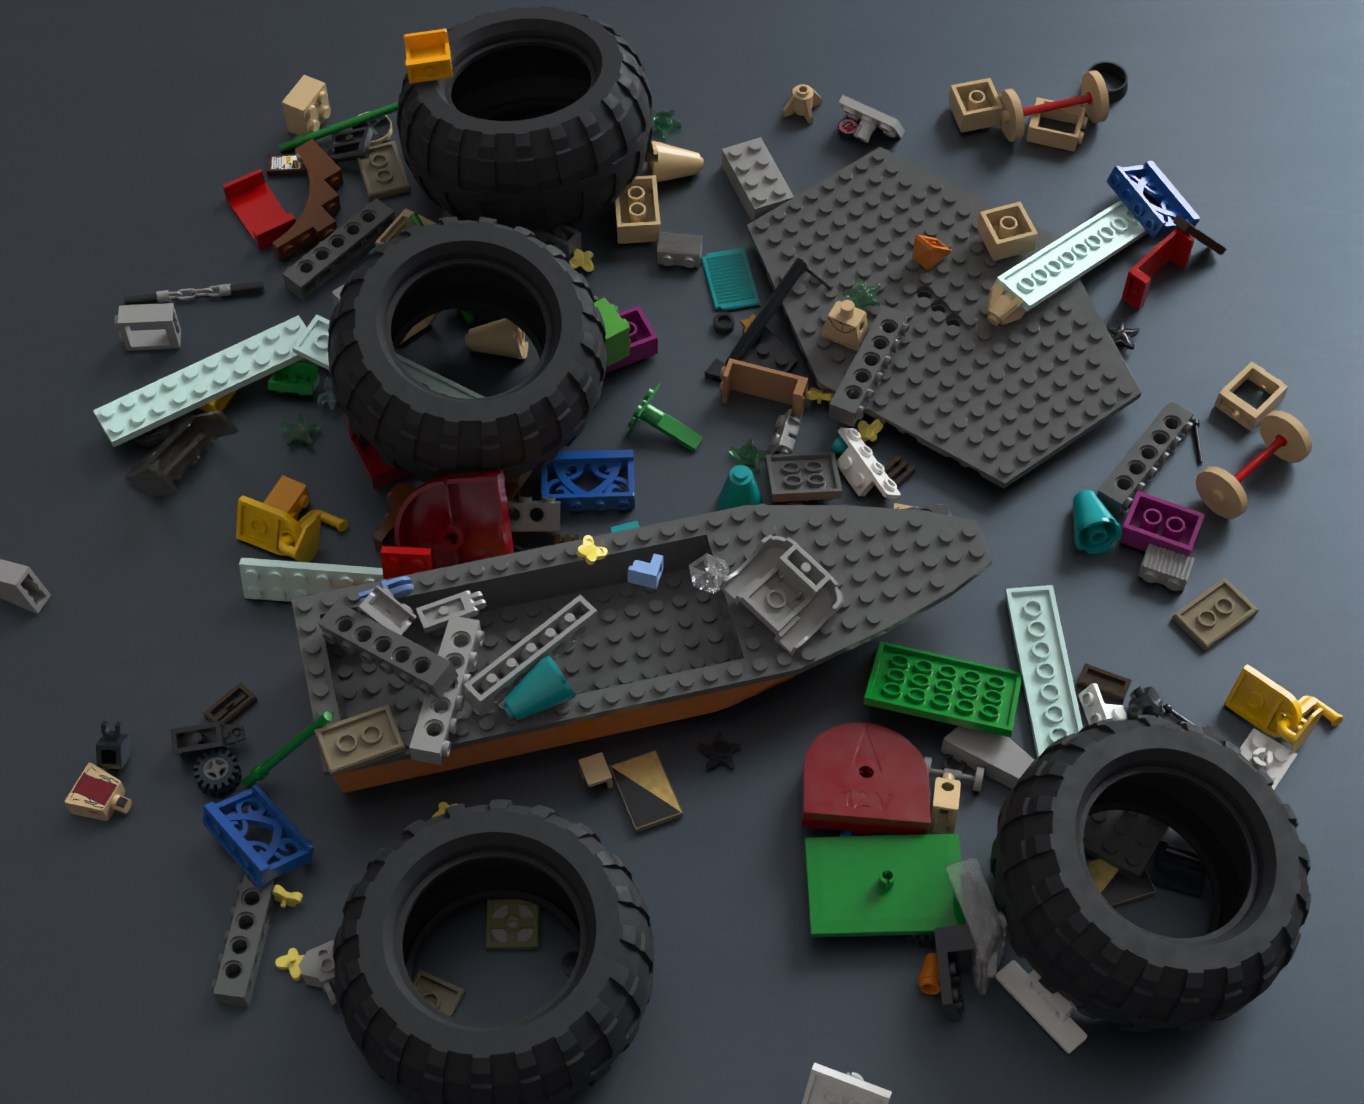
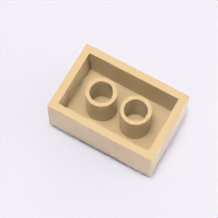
M656 175L636 176L635 180L627 185L621 192V195L614 201L618 244L656 242L659 239V232H661Z

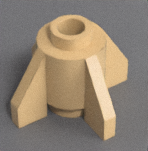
M805 84L797 85L791 90V97L784 106L782 115L787 117L794 114V112L800 116L805 115V119L811 124L813 123L812 107L821 105V97L810 86Z
M995 283L989 293L986 310L987 320L993 325L998 326V324L1005 325L1020 319L1026 312L1020 306L1024 300L1021 297H1014L1006 292L998 283Z

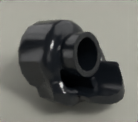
M1139 686L1131 692L1130 697L1132 699L1128 704L1130 708L1128 714L1130 717L1153 715L1156 718H1161L1165 713V709L1162 707L1163 698L1154 687L1142 688Z

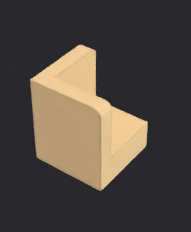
M602 752L578 760L581 777L586 780L589 787L605 782L607 789L613 788L612 776Z

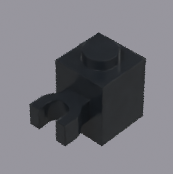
M108 721L102 722L101 732L103 735L96 744L97 767L122 769L130 758L129 734H120L123 728L122 722L115 724V731L109 729Z

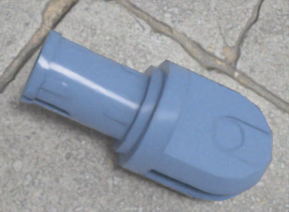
M407 576L397 577L388 581L384 579L379 584L381 588L388 589L393 594L394 599L405 597L411 594L414 589V585L411 584L412 580ZM374 588L358 593L361 603Z

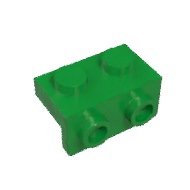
M297 361L272 374L268 381V390H274L278 393H298L301 396L313 395L319 384V365L307 361Z

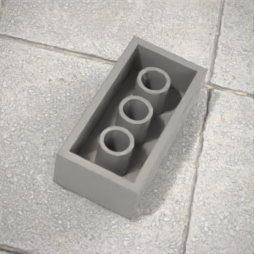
M761 137L722 149V168L751 222L794 198Z

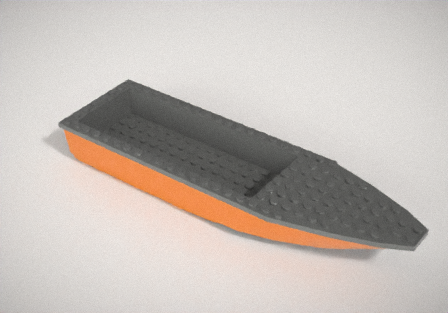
M759 504L745 505L592 537L594 545L596 547H605L608 553L604 559L596 560L593 565L587 564L585 558L579 557L576 554L583 540L580 539L405 575L412 580L411 584L414 585L413 592L396 600L401 604L409 606L415 616H417L416 608L464 591H470L471 594L477 591L482 592L487 606L480 609L478 615L469 618L479 620L481 631H484L482 646H478L476 653H478L475 668L471 667L469 673L471 674V679L579 595L597 610L598 626L554 660L564 678L575 692L576 697L521 720H517L516 717L509 718L502 707L506 704L504 700L484 716H481L465 698L462 712L458 711L457 713L458 726L456 733L451 734L449 740L451 741L450 754L448 757H444L442 765L411 759L409 746L425 695L419 691L417 686L404 684L395 674L388 675L384 673L378 665L366 663L358 654H349L340 644L336 642L334 644L329 643L323 638V632L318 625L319 621L336 601L356 611L361 604L358 593L373 589L377 585L380 586L381 580L293 598L291 601L314 721L324 712L328 711L332 714L333 719L325 725L327 726L388 704L406 751L333 776L340 791L346 793L729 708L784 683L814 666L877 638L948 599L989 568L992 564V558L977 520L923 510L849 505ZM770 534L785 539L789 537L795 541L838 583L837 587L844 596V605L793 656L774 640L776 635L744 604L740 602L737 605L720 589L723 580L735 572L751 556L761 540ZM653 554L663 556V571L657 589L628 582V567L633 566L635 560L651 563ZM417 616L402 636L438 655L447 626L424 633ZM459 645L458 647H459V648H462V647H465L466 645ZM440 710V711H438L437 713H438V714H443V713H445V712H447V711H446V710ZM434 732L430 736H438L440 733ZM319 746L324 776L327 777L330 776V773L326 765L324 756L322 754L321 748Z

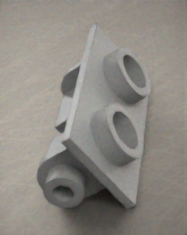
M791 408L784 415L781 414L776 421L775 427L778 428L770 441V445H772L770 455H773L776 451L780 452V454H792L796 441L794 438L798 434L801 422L798 416H790Z

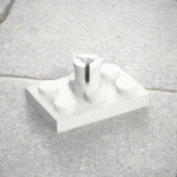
M842 95L839 103L843 107V111L847 113V117L856 122L859 119L861 120L853 135L855 138H860L861 141L868 143L876 128L884 130L883 133L891 138L895 136L902 138L905 130L897 119Z
M1253 728L1240 747V753L1258 770L1262 768L1274 781L1272 785L1273 790L1276 789L1297 756L1295 752Z
M814 1062L802 1104H888L892 1091L865 1082L858 1073L852 1072L850 1076L849 1072L844 1074Z

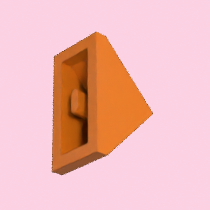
M917 234L914 240L912 258L926 270H929L948 256L952 250L936 238Z

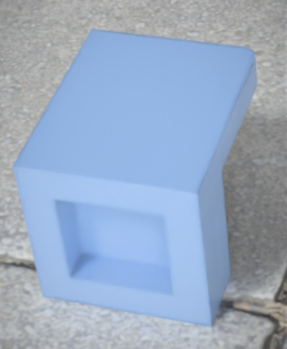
M653 554L651 563L635 560L633 566L628 567V582L657 589L663 571V556Z

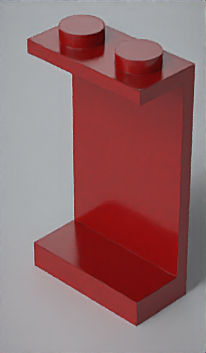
M261 169L222 185L226 201L259 250L272 245V242L280 238L296 223L293 214H287L265 183Z
M1177 227L1128 271L1121 299L1139 311L1145 304L1151 277L1170 260L1185 269L1195 239Z

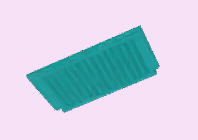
M745 248L707 253L706 257H701L715 310L721 309L723 312L760 306Z

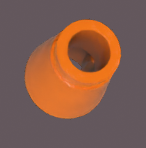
M936 953L926 954L919 975L918 985L925 994L934 995L941 991Z

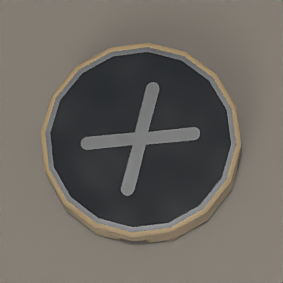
M386 115L351 127L352 130L370 126L373 130L370 146L382 144L385 140L387 142L393 133L392 122Z

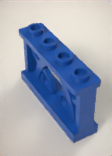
M1147 161L1145 165L1122 168L1115 166L1107 179L1109 186L1153 239L1158 238V236L1169 235L1178 227L1173 223L1176 215H1179L1194 226L1200 220V217L1153 161ZM1143 191L1151 195L1160 205V208L1149 203L1143 195Z
M633 450L558 452V456L549 465L541 469V497H556V501H560V511H602L605 509L627 510L635 508ZM622 470H628V480L618 477ZM586 471H592L598 479L604 480L598 487L589 492L582 490L572 482L580 478ZM555 472L557 479L548 482V473ZM616 482L624 485L627 488V491L613 492L615 490L620 491V487L614 483ZM558 484H562L556 489V493L563 492L564 494L549 493L552 487Z
M257 784L251 786V789L214 804L211 802L204 805L202 824L259 889L268 885V881L304 864H311L314 851L311 841L300 833L296 824L291 823L284 815L283 810L277 807L270 799L268 793L263 791ZM252 804L253 807L257 810L253 811L251 809V806H249L247 809V813H242L241 808ZM239 824L242 825V830H241V831H238V830L236 829V828H239ZM248 825L273 830V838L270 845L268 846L259 841H247L245 837L248 833ZM287 846H289L294 852V854L290 856H283L278 853L279 851L282 854H290L291 850L286 849ZM254 848L260 849L259 853H257ZM273 859L277 860V862L268 865Z

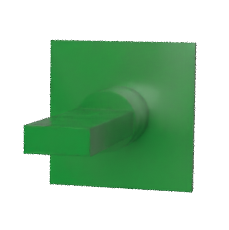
M659 383L655 390L650 388L627 425L630 428L627 437H629L641 419L694 452L703 437L650 404L661 384Z

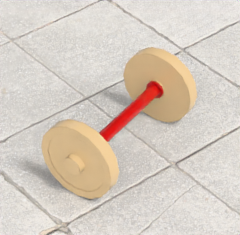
M1097 70L1085 72L1082 76L1081 96L1022 108L1020 99L1013 89L1001 90L998 95L1003 105L1001 128L1005 137L1011 142L1022 139L1024 134V116L1083 104L1086 108L1085 112L1092 123L1105 122L1109 113L1107 87L1102 75Z
M1272 411L1261 420L1259 425L1260 434L1267 447L1234 476L1226 470L1215 466H1209L1197 475L1195 481L1196 488L1208 508L1226 519L1239 517L1246 511L1248 506L1247 495L1240 482L1273 453L1291 463H1298L1310 454L1312 449L1311 438L1306 428L1291 414L1284 411Z

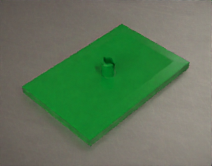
M880 641L863 704L1011 738L1022 675L1021 672Z
M959 834L805 838L811 937L935 934L934 928L965 924L960 875L963 874Z

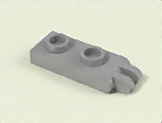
M464 591L416 608V613L424 633H428L447 626L450 615L471 618L478 615L479 610L485 608L487 604L483 599L481 591L472 594L470 591Z

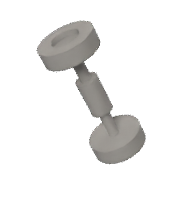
M924 757L928 777L930 773L939 775L942 773H952L955 776V780L967 779L974 781L973 791H981L984 767L976 766L975 776L948 768H944V770L931 768L932 758Z

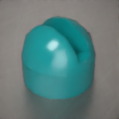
M840 434L830 449L839 455L843 454L848 448Z

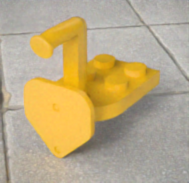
M243 495L238 499L236 538L277 555L292 557L297 562H310L315 557L319 548L321 522L332 525L339 532H343L348 527V521L317 509L309 511L297 522L287 512Z
M1248 664L1243 667L1224 702L1225 706L1266 734L1273 737H1282L1288 741L1293 752H1296L1307 741L1321 715L1328 719L1333 727L1339 725L1344 718L1343 715H1339L1313 696H1303L1297 701L1290 692ZM1315 710V712L1308 718V720H1305L1303 718L1309 712Z

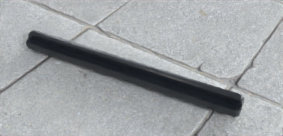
M797 258L733 349L725 364L728 363L729 358L738 361L743 360L807 267L804 260Z

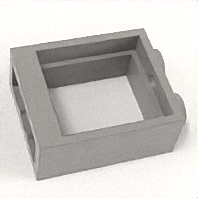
M173 303L119 306L118 315H115V327L119 328L120 341L124 342L127 351L180 348L181 328ZM164 325L165 329L131 331L129 326Z

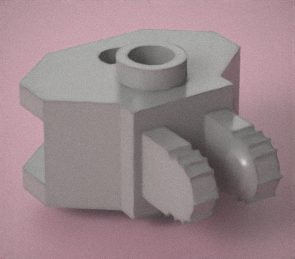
M333 940L308 950L299 964L305 983L322 988L323 992L327 993L331 1005L337 1003L335 992L332 991L335 988Z

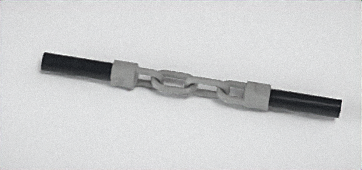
M254 282L236 285L220 284L204 289L188 288L178 290L177 292L165 290L152 294L124 296L125 305L150 302L165 303L173 299L188 300L201 296H230L234 293L265 290L264 282ZM212 289H219V293H213ZM182 292H191L192 296L182 297Z

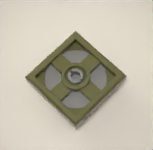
M487 899L486 951L539 950V905L520 899Z

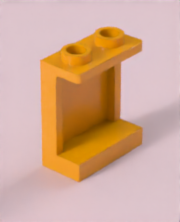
M446 29L411 33L403 36L409 84L453 78L450 46Z

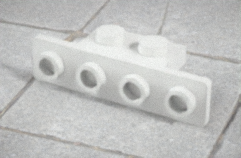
M840 427L838 433L848 445V448L836 462L838 468L857 495L865 497L872 487L876 485L885 498H899L901 494L897 490V485L887 476L883 465L877 462L872 455V450L862 441L860 433L854 428Z
M1095 683L1090 684L1078 695L1089 725L1113 718L1114 721L1128 719L1123 705L1104 703L1098 685Z
M1012 960L996 974L995 978L1068 1054L1087 1039V1034L1070 1018L1073 1009L1071 1002L1058 992L1052 994L1045 989L1038 981L1041 976L1035 970L1028 974L1015 960Z

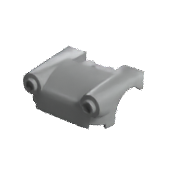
M771 534L761 540L751 556L735 572L727 576L720 586V589L737 605L741 602L776 635L774 640L791 656L844 605V596L837 587L838 583L820 564L789 537L785 539L779 536H772Z

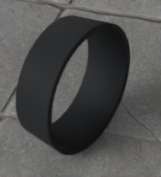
M1102 61L1093 64L1088 69V71L1111 72L1118 75L1124 81L1121 87L1107 90L1109 103L1117 102L1126 95L1128 75L1122 66L1114 62Z

